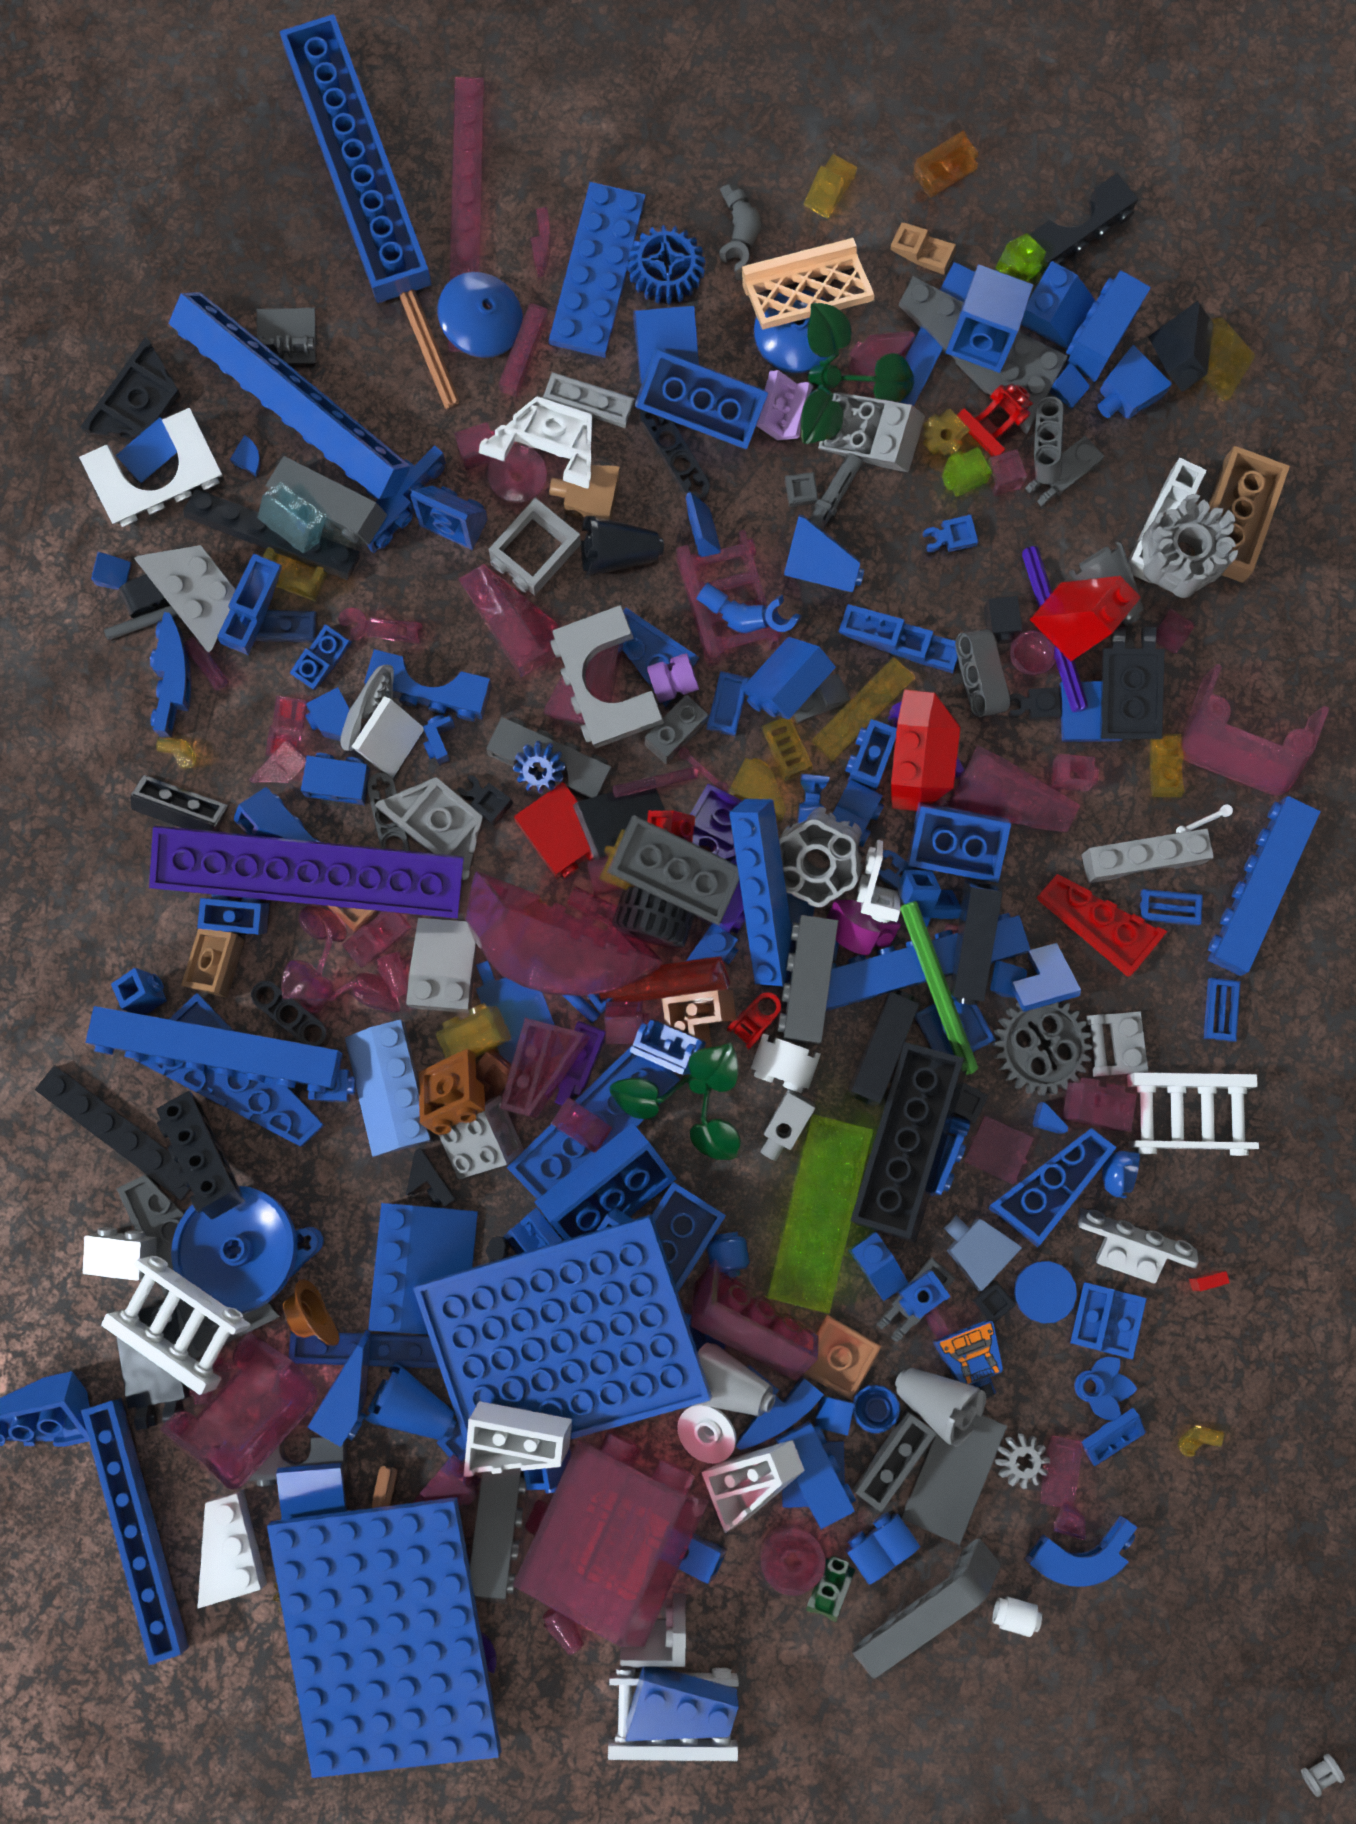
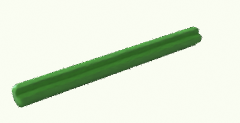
M916 901L908 902L902 905L900 910L953 1054L965 1059L969 1065L966 1075L976 1072L978 1066L918 903Z

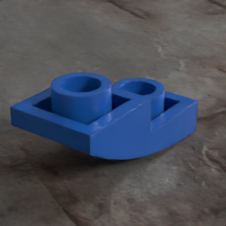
M325 624L309 649L305 648L290 674L313 690H316L340 661L352 641Z

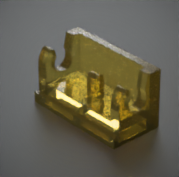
M268 547L263 557L282 566L276 586L316 601L328 574L323 571L324 568L319 566L317 568L311 567L275 553L273 548Z

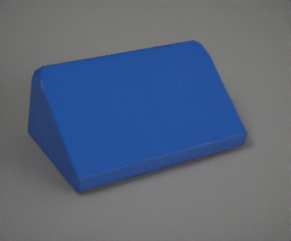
M161 417L115 455L140 483L177 453Z
M691 492L686 493L687 513L699 556L705 557L721 553L710 508Z

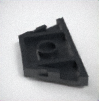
M143 339L80 426L84 433L135 439L158 418L161 417L163 419L179 397V390L149 339Z

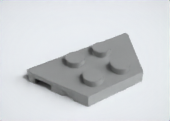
M202 545L135 557L136 562L207 652H210L230 611L228 605L236 589Z
M437 777L382 799L375 804V807L430 853L464 857L462 879L465 881L469 877L470 865L483 816Z

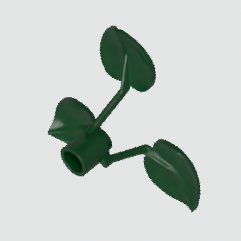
M824 303L811 304V315L808 324L807 337L810 349L819 357L828 358L821 360L820 365L813 366L809 371V382L818 390H814L809 394L803 406L801 417V438L803 444L828 440L840 431L843 424V409L837 401H832L834 395L829 389L835 388L841 380L875 382L873 390L875 398L892 402H900L910 394L914 385V375L908 362L896 353H888L879 358L875 365L876 376L841 375L838 367L829 365L839 356V348L849 345L852 331L850 322L845 314L836 307Z
M731 1042L695 1051L688 1061L691 1074L684 1075L679 1082L661 1096H658V1086L643 1078L622 1079L610 1085V1093L623 1111L634 1118L649 1119L656 1116L659 1112V1103L667 1100L685 1083H688L689 1088L694 1093H704L701 1115L703 1124H695L690 1129V1138L693 1145L702 1154L713 1159L732 1160L737 1157L741 1145L737 1129L725 1120L713 1119L708 1121L707 1118L712 1089L718 1092L729 1091L738 1080V1060Z

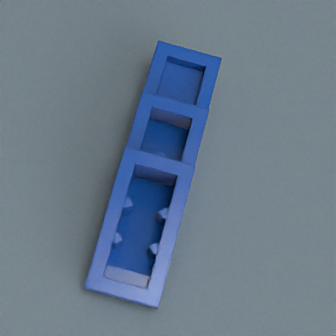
M847 605L839 628L840 634L895 656L954 674L958 662L956 641L935 636L931 630L905 624V620Z

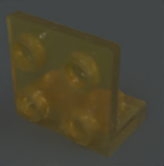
M1223 318L1211 319L1213 329L1208 374L1202 379L1222 401H1228L1254 360L1255 354Z

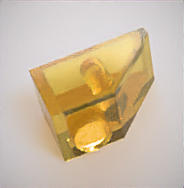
M745 758L729 789V794L742 801L744 799H773L776 819L782 822L786 808L773 771L768 769L769 765L760 759L753 758L750 760Z

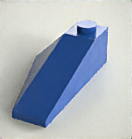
M73 1371L41 1378L0 1398V1446H3L6 1441H22L24 1446H35L36 1441H53L54 1447H65L89 1442L81 1410L90 1408L88 1394Z

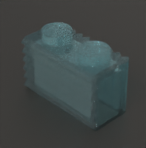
M281 482L263 494L257 518L265 523L269 529L279 534L302 553H306L320 542L326 519L325 514L317 511L316 507H312V504H307V500H303V497H298V493H294L293 490L289 489V486H284V483Z

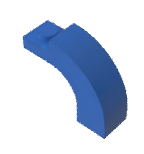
M1119 1516L1102 1541L1093 1549L1083 1553L1065 1551L1042 1534L1024 1560L1041 1574L1060 1584L1076 1587L1096 1585L1112 1578L1128 1563L1119 1552L1121 1549L1126 1550L1135 1539L1134 1532L1137 1527L1126 1518Z

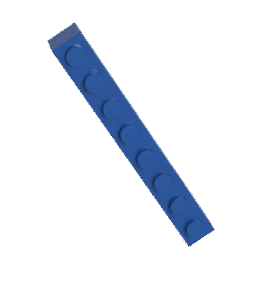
M1010 913L999 915L991 964L996 961L1020 956L1030 951L1020 915L1010 917ZM952 930L937 933L934 935L935 940H931L945 977L953 974L958 933L953 934ZM912 941L906 943L907 948L895 951L894 946L878 950V956L866 959L865 955L848 959L849 964L837 967L836 963H832L826 1011L926 983L927 981Z
M97 1006L93 1007L85 1042L95 1046L94 1052L113 1055L114 1050L125 1052L124 1057L142 1061L144 1055L156 1057L155 1063L174 1066V1061L185 1062V1068L204 1072V1068L207 1066L217 1068L215 1074L234 1077L235 1072L247 1074V1080L265 1083L266 1077L277 1079L276 1085L295 1088L296 1083L308 1085V1091L326 1094L327 1088L333 1090L336 1088V1079L339 1075L343 1053L334 1049Z
M122 1398L81 1410L148 1662L151 1665L181 1655L189 1648L123 1401Z

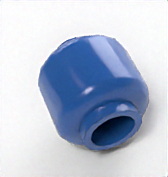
M738 1232L714 1235V1240L710 1241L707 1245L711 1271L715 1273L722 1272V1278L741 1276L740 1270L747 1268L750 1264L746 1239L738 1236Z

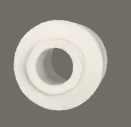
M1007 1596L1005 1599H997L993 1610L992 1622L998 1624L1000 1629L1031 1637L1033 1632H1038L1040 1629L1042 1613L1038 1612L1036 1604Z

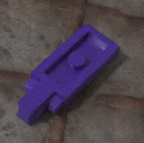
M581 1021L577 1022L555 1075L556 1082L554 1086L560 1088L555 1103L568 1108L574 1094L580 1096L583 1089L585 1090L607 1036L606 1031Z

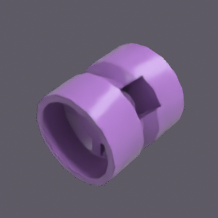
M687 653L671 658L670 664L662 661L647 667L659 703L676 698L677 692L685 695L700 690Z

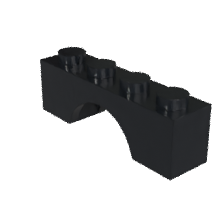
M1116 173L1094 188L1088 202L1091 210V218L1078 226L1065 227L1049 220L1026 236L1021 250L1037 270L1044 275L1051 261L1063 266L1067 261L1066 258L1072 254L1076 256L1081 254L1089 246V242L1095 238L1100 240L1111 231L1113 225L1118 222L1123 224L1129 220L1134 214L1133 209L1138 198L1119 174Z

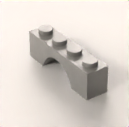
M1208 828L1092 847L1082 854L1087 884L1117 879L1147 870L1160 868L1177 869L1201 865L1214 858Z

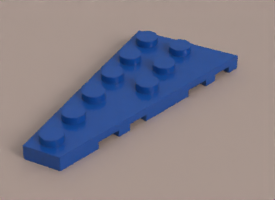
M198 993L169 1019L234 1031ZM144 1055L143 1061L135 1060L300 1147H303L325 1126L289 1087L276 1085L277 1079L266 1077L265 1083L247 1080V1074L235 1072L234 1077L215 1074L217 1068L205 1066L204 1072L185 1068L186 1063L174 1061V1066L155 1063L156 1057Z

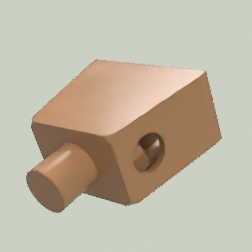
M591 465V479L588 489L563 481V479L552 477L549 495L565 498L564 513L583 521L587 515L611 520L620 479L619 466Z

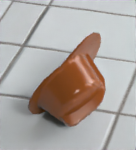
M305 1279L298 1280L295 1285V1292L283 1303V1310L289 1328L297 1336L307 1338L316 1335L327 1345H338L340 1340L339 1333L326 1310L321 1294L310 1281Z

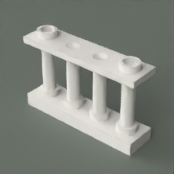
M1132 1073L1127 1075L1128 1087H1137V1093H1140L1141 1141L1129 1142V1148H1138V1154H1157V1149L1230 1150L1231 1156H1248L1249 1150L1259 1149V1143L1245 1142L1244 1094H1247V1089L1257 1087V1075ZM1156 1088H1167V1093H1171L1172 1141H1154L1153 1093H1156ZM1186 1088H1198V1094H1201L1202 1142L1184 1141L1183 1093H1186ZM1217 1089H1228V1094H1231L1233 1142H1215L1214 1094L1217 1093Z
M158 1256L137 1259L133 1266L141 1270L145 1275L126 1310L122 1309L107 1314L101 1325L199 1395L215 1390L222 1379L213 1373L212 1366L230 1333L234 1335L246 1331L251 1324L242 1318L243 1315L238 1310L224 1306L169 1268L168 1263ZM158 1282L168 1289L169 1293L151 1327H148L139 1321L138 1313L154 1283ZM181 1298L194 1307V1310L176 1344H172L163 1337L162 1331ZM207 1316L220 1326L199 1362L188 1355L187 1348L204 1317Z
M618 1667L616 1672H610L609 1685H619L618 1734L615 1735V1739H609L608 1760L738 1761L737 1741L731 1740V1736L711 1738V1740L694 1738L626 1741V1720L632 1704V1685L637 1686L641 1672H635L633 1667ZM713 1668L712 1673H683L726 1686H738L737 1673H731L729 1668Z

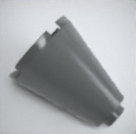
M1120 540L1114 542L1117 548L1110 550L1107 546L1079 563L1081 570L1077 573L1073 568L1068 572L1074 581L1121 576L1138 593L1123 544ZM1139 599L1121 622L1125 626H1129L1141 618L1139 612L1144 609L1141 599Z

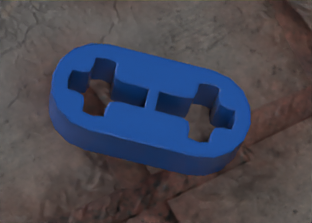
M883 850L882 860L890 858L892 860L891 867L898 872L894 873L888 868L885 871L880 869L878 877L898 891V885L901 877L898 875H902L904 870L917 869L908 866L907 861L895 852Z

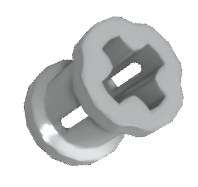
M1329 1754L1323 1756L1324 1760L1312 1768L1300 1770L1305 1782L1316 1797L1322 1795V1790L1333 1783L1345 1781L1343 1773Z

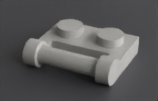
M1141 1011L1086 1016L1087 1026L1091 1028L1095 1067L1092 1068L1093 1077L1148 1072ZM1109 1024L1114 1066H1107L1102 1026Z

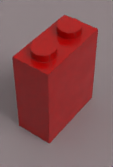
M564 782L514 815L516 824L556 879H559L561 876L565 879L572 876L579 870L578 864L587 858L589 861L594 860L573 807L578 801Z

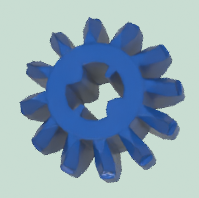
M536 741L534 748L526 744L523 747L524 753H517L515 759L519 763L514 765L513 771L521 773L517 778L518 783L528 782L526 786L527 791H530L534 785L537 786V791L540 794L543 793L545 786L553 790L556 786L555 781H562L564 776L560 771L565 770L566 764L559 761L562 757L560 751L551 753L552 743H549L546 749H543L541 741ZM535 763H540L541 768H544V771L540 772L538 767L535 766Z

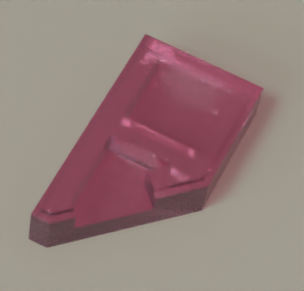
M288 739L249 780L252 783H288L305 766L307 756Z

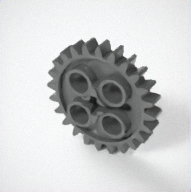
M1017 1002V1011L1012 1008L1006 1010L1010 1019L1001 1018L998 1020L1004 1029L994 1030V1034L1001 1037V1039L992 1043V1046L1000 1048L1001 1052L993 1057L994 1059H1003L1004 1063L998 1067V1070L1008 1069L1009 1073L1005 1080L1008 1081L1016 1078V1089L1026 1084L1027 1094L1033 1093L1036 1087L1039 1096L1045 1095L1047 1088L1051 1095L1057 1094L1058 1086L1062 1090L1069 1089L1067 1080L1072 1083L1079 1081L1075 1072L1086 1073V1069L1081 1063L1091 1061L1090 1057L1084 1055L1085 1050L1093 1048L1092 1045L1084 1043V1039L1089 1038L1091 1033H1082L1081 1029L1087 1023L1086 1021L1077 1023L1076 1018L1079 1015V1011L1069 1014V1003H1065L1059 1008V1002L1023 1012ZM1045 1017L1053 1022L1054 1026L1051 1033H1047L1043 1029L1042 1022ZM1030 1021L1033 1023V1029L1028 1025ZM1019 1031L1025 1033L1028 1039L1027 1045L1024 1048L1019 1046L1016 1041ZM1041 1041H1045L1047 1044L1043 1051H1039L1037 1047L1041 1044ZM1060 1044L1064 1045L1068 1050V1056L1065 1060L1060 1059L1057 1054V1048ZM1034 1058L1038 1059L1042 1064V1071L1039 1075L1035 1074L1031 1069V1062ZM1051 1062H1053L1056 1065V1070H1053L1051 1068Z

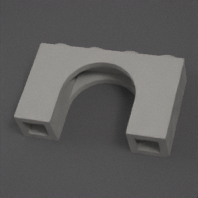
M621 605L552 630L555 639L551 640L550 643L556 658L562 657L565 668L560 669L566 686L572 685L575 696L571 697V702L576 714L582 713L585 725H582L581 729L587 743L592 741L593 745L599 748L664 724L652 691L619 703H606L593 697L587 688L586 671L593 657L607 648L634 639Z

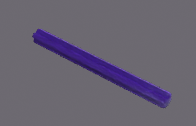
M1031 546L1023 550L1022 556L1038 607H1040L1052 593L1039 549L1037 546ZM1049 640L1071 711L1074 713L1083 711L1088 707V703L1074 660L1070 662Z

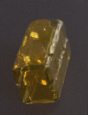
M484 1003L470 1009V1016L462 1020L457 1016L442 1023L444 1029L436 1032V1037L443 1049L445 1058L467 1048L474 1052L475 1057L512 1040L497 1006L487 1007Z

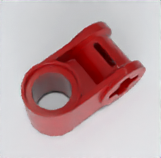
M766 992L760 994L746 1010L744 1009L736 1017L737 1020L733 1021L726 1030L729 1033L734 1032L746 1043L745 1047L749 1050L778 1016L781 1010L779 998L773 993ZM764 999H770L775 1004V1012L771 1015L762 1014L758 1008L759 1002ZM741 1025L747 1028L752 1033V1035L749 1034Z

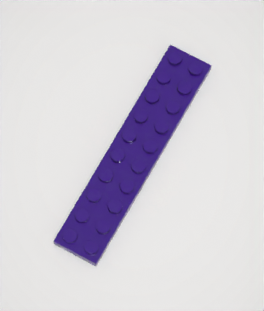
M154 826L149 888L458 919L464 857Z

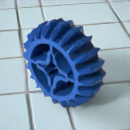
M663 224L661 232H657L652 227L650 229V236L642 232L640 242L634 241L632 244L633 250L628 254L630 262L627 264V270L631 273V283H636L637 292L645 290L644 297L646 300L654 295L657 304L661 301V298H666V302L670 305L673 297H676L681 303L683 293L691 297L693 288H699L700 279H703L705 273L703 269L705 258L702 257V247L697 246L696 238L688 239L687 230L678 234L676 225L672 228V231H667L666 226ZM660 249V251L657 254L649 255L652 252ZM664 257L667 258L669 265L668 273L666 272V266H664ZM687 271L681 278L672 281L676 275ZM652 276L660 278L661 281L653 278Z

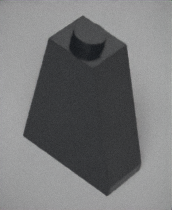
M1198 301L1148 336L1166 371L1182 392L1208 374L1213 322Z

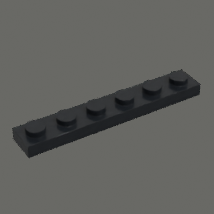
M195 489L183 509L184 518L345 580L349 579L360 559V551L199 489Z
M54 1065L36 1087L35 1091L178 1199L184 1200L190 1193L191 1187L187 1188L179 1175V1171L182 1170L180 1162L176 1163L166 1147L61 1068Z

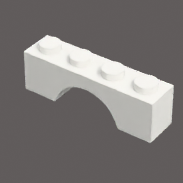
M1179 458L1173 466L1128 559L1134 576L1150 583L1143 574L1142 536L1161 511L1164 514L1166 510L1176 509L1188 495L1196 494L1207 470L1182 458Z

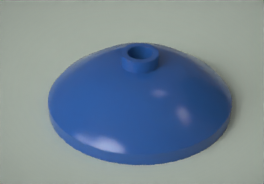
M482 272L463 273L453 278L445 286L439 297L437 313L444 334L455 347L469 355L481 358L499 356L507 352L516 343L521 334L523 312L520 302L511 288L495 276ZM482 303L487 304L490 310L485 309Z
M809 290L802 291V293L812 297L816 294ZM778 293L774 300L786 304L790 297ZM820 298V300L828 302L825 298ZM796 300L792 307L802 309L806 308L808 304ZM768 307L764 314L768 318L778 315L780 311ZM756 316L754 325L756 346L765 360L774 367L790 373L809 372L813 366L820 365V361L828 357H819L810 349L807 337L810 318L802 319L804 322L802 325H796L794 322L762 330Z

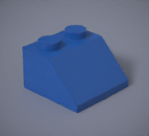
M1051 261L1027 303L1020 325L1067 350L1075 333L1085 321L1090 308L1096 300L1077 274Z

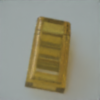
M781 718L761 726L783 781L812 770V763L791 719ZM784 726L788 730L776 736H773L771 731ZM791 737V742L777 746L776 742ZM795 747L796 752L782 756L781 752ZM799 757L801 762L787 767L785 762Z

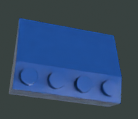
M381 1203L369 1331L429 1335L413 1287L423 1282L473 1268L478 1211Z

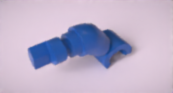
M707 582L696 598L716 615L719 612L723 614L722 619L728 622L727 626L744 634L768 626L775 631L786 632L791 630L802 617L801 614L795 613L791 619H784L778 614L777 608L784 602L783 595L773 600L767 608L765 605H746L744 602L739 604L735 600L730 602L728 595Z

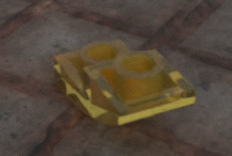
M1162 734V739H1150L1152 797L1182 798L1184 785L1181 765L1184 761L1181 734Z

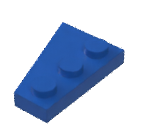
M625 608L624 613L634 639L623 642L619 646L653 691L654 688L648 673V666L662 661L670 664L671 658L687 653L694 669L700 660L697 655L628 608ZM672 699L662 702L666 708Z

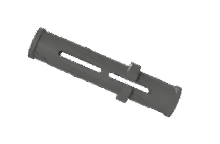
M849 453L846 455L822 499H818L815 503L816 509L810 520L822 530H824L830 518L835 517L837 514V506L863 465V461L853 454Z

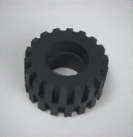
M636 886L624 887L612 925L626 935L654 945L667 948L685 947L695 914Z

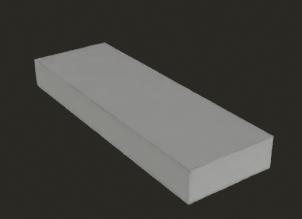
M554 372L551 373L543 396L544 399L590 413L592 418L623 428L627 426L635 403V398Z

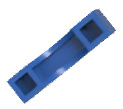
M373 650L364 681L365 685L379 666L391 665L394 669L393 697L398 698L400 703L416 707L417 703L426 705L430 711L439 714H445L446 711L458 713L457 717L467 721H474L475 718L483 720L492 688L490 678L461 671L453 681L444 686L426 687L418 684L408 675L403 656Z

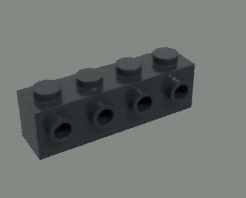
M187 1091L156 1108L160 1117V1121L157 1122L158 1128L165 1138L168 1137L171 1142L168 1150L176 1163L180 1162L182 1170L179 1171V1175L185 1186L192 1189L194 1195L190 1197V1200L198 1213L204 1212L213 1220L245 1202L200 1101L190 1091Z

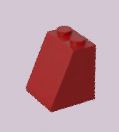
M1121 576L1061 582L1029 620L1071 662L1112 634L1141 596Z

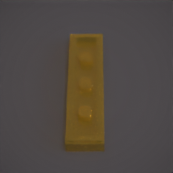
M893 657L811 742L833 762L858 737L861 727L867 728L870 719L875 720L914 680L915 676Z

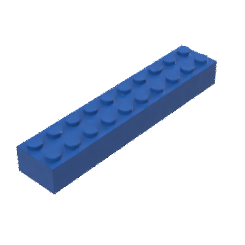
M332 14L279 31L288 61L376 302L380 303L398 297L402 292L416 291L431 286L426 261L335 15Z

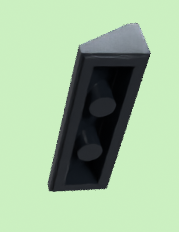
M143 775L130 795L131 809L133 811L185 829L218 832L228 809V805L146 775Z

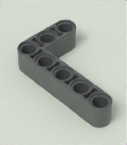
M980 1538L972 1541L959 1554L947 1579L864 1637L853 1648L852 1654L873 1679L880 1676L979 1606L989 1595L1001 1563Z

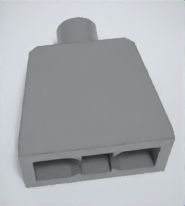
M788 1089L764 1131V1135L768 1139L760 1152L766 1157L777 1161L784 1147L791 1150L815 1109V1102ZM782 1123L788 1124L791 1127L787 1134L778 1131Z

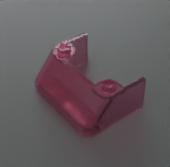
M1216 664L1203 677L1178 745L1180 756L1189 763L1275 796L1285 794L1293 787L1314 752L1329 707L1323 706L1308 718L1305 729L1291 731L1285 737L1283 745L1274 743L1227 724L1231 712L1230 705L1224 698L1212 693L1222 666Z

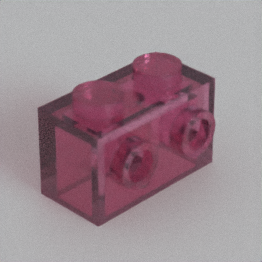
M1081 1078L1080 1083H1068L1062 1119L1112 1131L1131 1132L1137 1095L1126 1093L1125 1087L1120 1085L1107 1084L1106 1088L1099 1086V1080Z

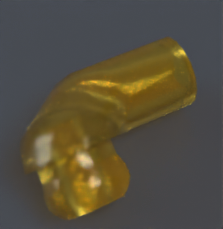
M158 737L157 751L173 753L178 761L177 765L181 769H189L196 764V754L186 740Z

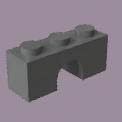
M321 1435L313 1436L311 1438L310 1455L306 1461L302 1462L293 1461L286 1455L284 1437L257 1438L247 1441L248 1481H257V1486L276 1485L277 1469L283 1467L342 1463L343 1475L348 1472L347 1438L340 1447Z

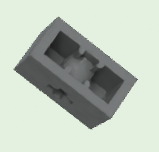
M686 694L663 718L664 724L654 727L645 736V746L667 765L707 724L708 714Z

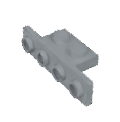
M1080 1208L1078 1212V1226L1080 1228L1105 1237L1096 1256V1263L1155 1284L1167 1259L1192 1268H1196L1199 1263L1197 1249L1185 1241H1174L1165 1238L1154 1230L1145 1231L1135 1227L1128 1221H1117L1106 1217L1097 1210Z

